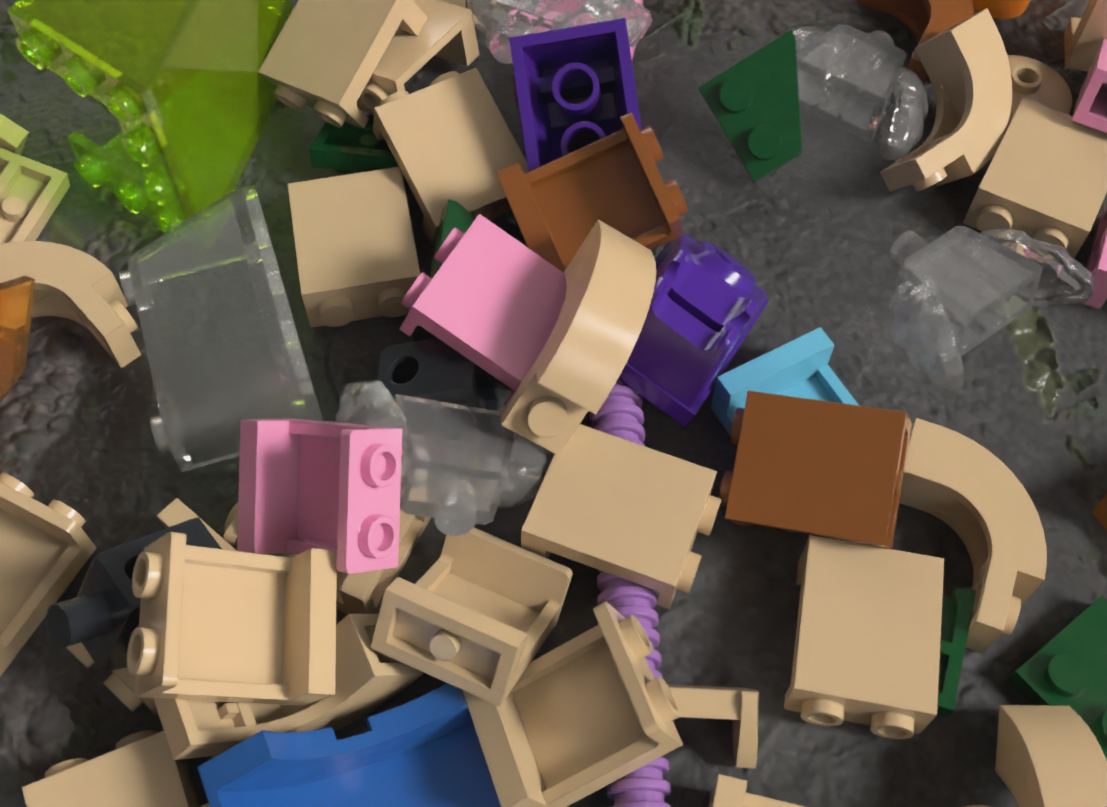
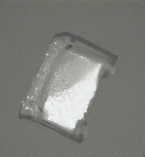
M255 185L230 191L127 258L129 270L119 272L120 281L128 304L130 306L137 305L160 415L150 417L152 432L160 453L171 451L182 472L240 456V419L295 418L323 421Z

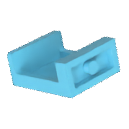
M819 327L718 376L711 409L731 436L734 413L738 407L745 408L748 391L858 405V403L829 367L828 362L834 344L823 329Z

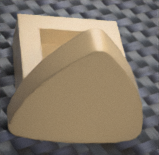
M667 684L678 703L681 712L680 717L732 720L735 768L756 769L758 690Z

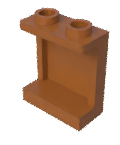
M632 112L620 117L623 125L621 130L526 174L519 162L496 172L528 248L563 273L598 219L649 250H654L684 236L679 217L689 212L684 197L675 179L663 182L655 164L664 160L657 138L650 125L641 130L639 129Z
M748 391L745 408L738 407L732 420L731 442L733 445H738L734 470L727 469L725 471L720 487L719 498L722 499L720 506L727 508L725 519L737 525L748 527L756 525L892 549L912 427L907 412Z

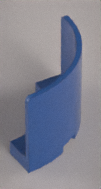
M448 683L403 705L367 717L365 724L368 732L337 740L332 727L287 733L262 730L198 766L210 807H501L463 691Z

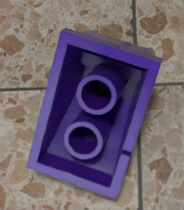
M626 18L509 37L529 172L621 130L623 125L620 117L632 112L639 129H642Z
M684 233L683 237L667 243L655 258L656 281L651 304L640 335L618 379L685 427L698 412L716 384L717 377L723 373L769 300L766 299L765 291L755 284V277L734 257L707 241L698 243Z

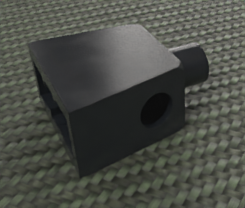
M439 338L387 346L380 353L378 378L354 380L350 383L348 399L353 417L383 416L389 427L402 428V444L495 447L498 445L500 392L494 377Z
M198 517L102 551L92 560L77 597L52 604L48 608L46 623L51 639L61 648L82 642L97 667L107 672L126 668L129 641L133 631L139 627L141 598H137L133 594L132 577L134 566L140 553L144 552L145 547L168 532L186 534V545L222 548Z

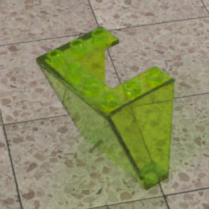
M19 0L9 7L7 12L19 35L15 39V43L22 55L36 68L42 70L47 67L60 75L66 84L82 97L91 95L105 104L120 124L122 131L104 147L97 145L76 130L67 136L77 157L74 166L78 173L93 187L99 188L103 185L112 191L121 204L132 213L138 214L142 211L154 219L157 226L171 239L178 241L182 238L202 251L210 243L277 101L273 96L275 87L258 71L293 11L292 0Z

